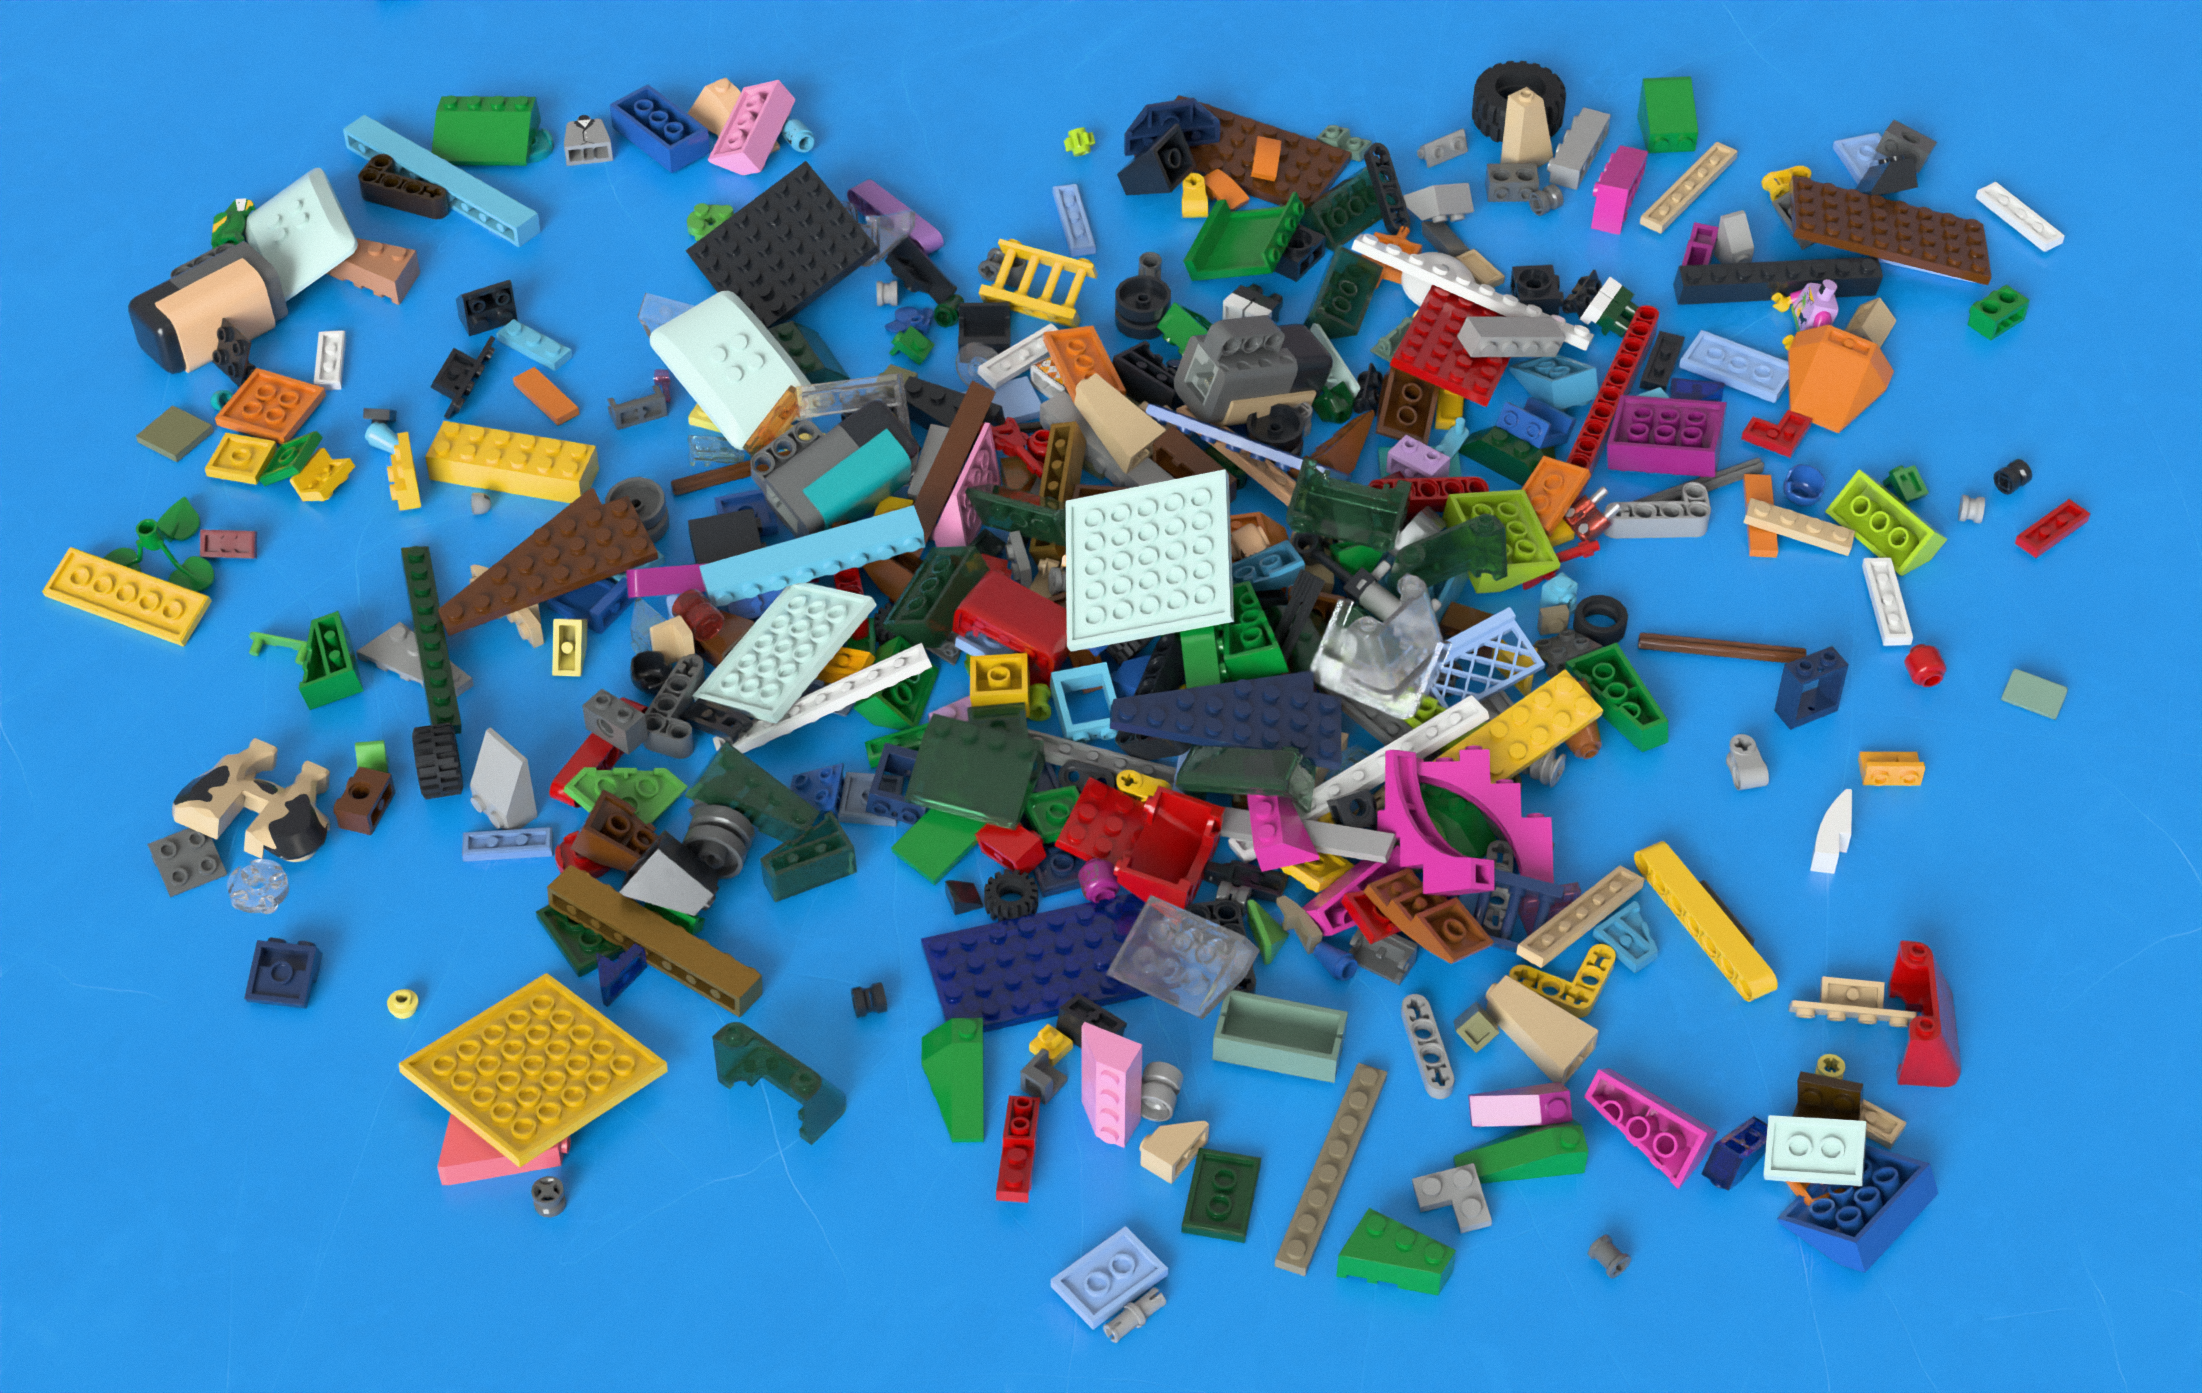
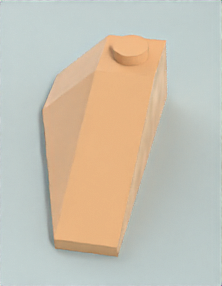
M726 77L704 87L687 114L705 126L708 132L717 134L719 138L741 92ZM775 141L774 148L770 153L780 149L777 141Z

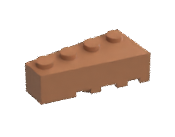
M356 238L358 246L355 252L326 273L342 281L350 280L354 286L360 289L363 287L371 289L374 295L381 298L387 296L391 298L393 303L400 305L420 275L416 250Z

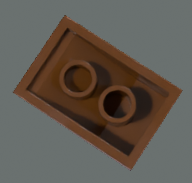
M1390 366L1384 375L1379 397L1375 434L1399 441L1405 435H1408L1427 445L1440 387Z

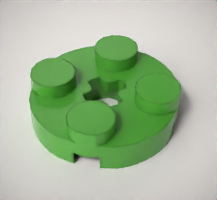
M704 203L695 205L694 211L687 218L689 235L691 236L692 234L695 236V240L699 241L734 215L733 208L730 205H707Z

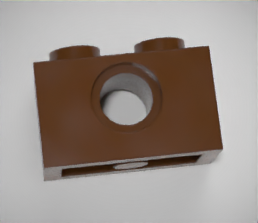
M358 767L354 776L348 779L346 790L342 797L338 798L334 804V814L336 815L339 828L367 835L373 834L395 795L393 779L390 773Z

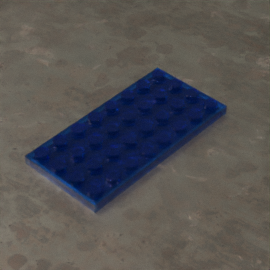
M1133 893L1117 896L1109 900H1099L1098 903L1079 904L921 939L922 951L944 1021L947 1022L951 1018H983V1033L1056 1017L1059 1014V1008L1077 993H1080L1099 1006H1106L1187 988V979L1163 915Z

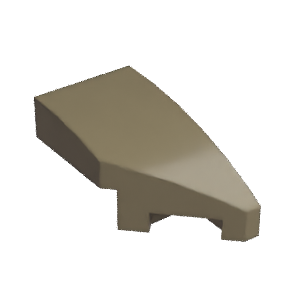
M1285 895L1276 899L1277 906H1279L1284 915V921L1281 923L1283 931L1294 929L1307 954L1313 953L1316 945L1322 940L1323 934L1297 903Z

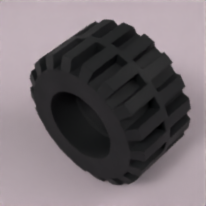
M450 722L415 727L412 733L413 750L419 786L425 799H433L461 794L463 779L454 727Z

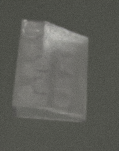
M1150 895L1106 974L1203 1020L1246 977L1260 950L1245 936Z

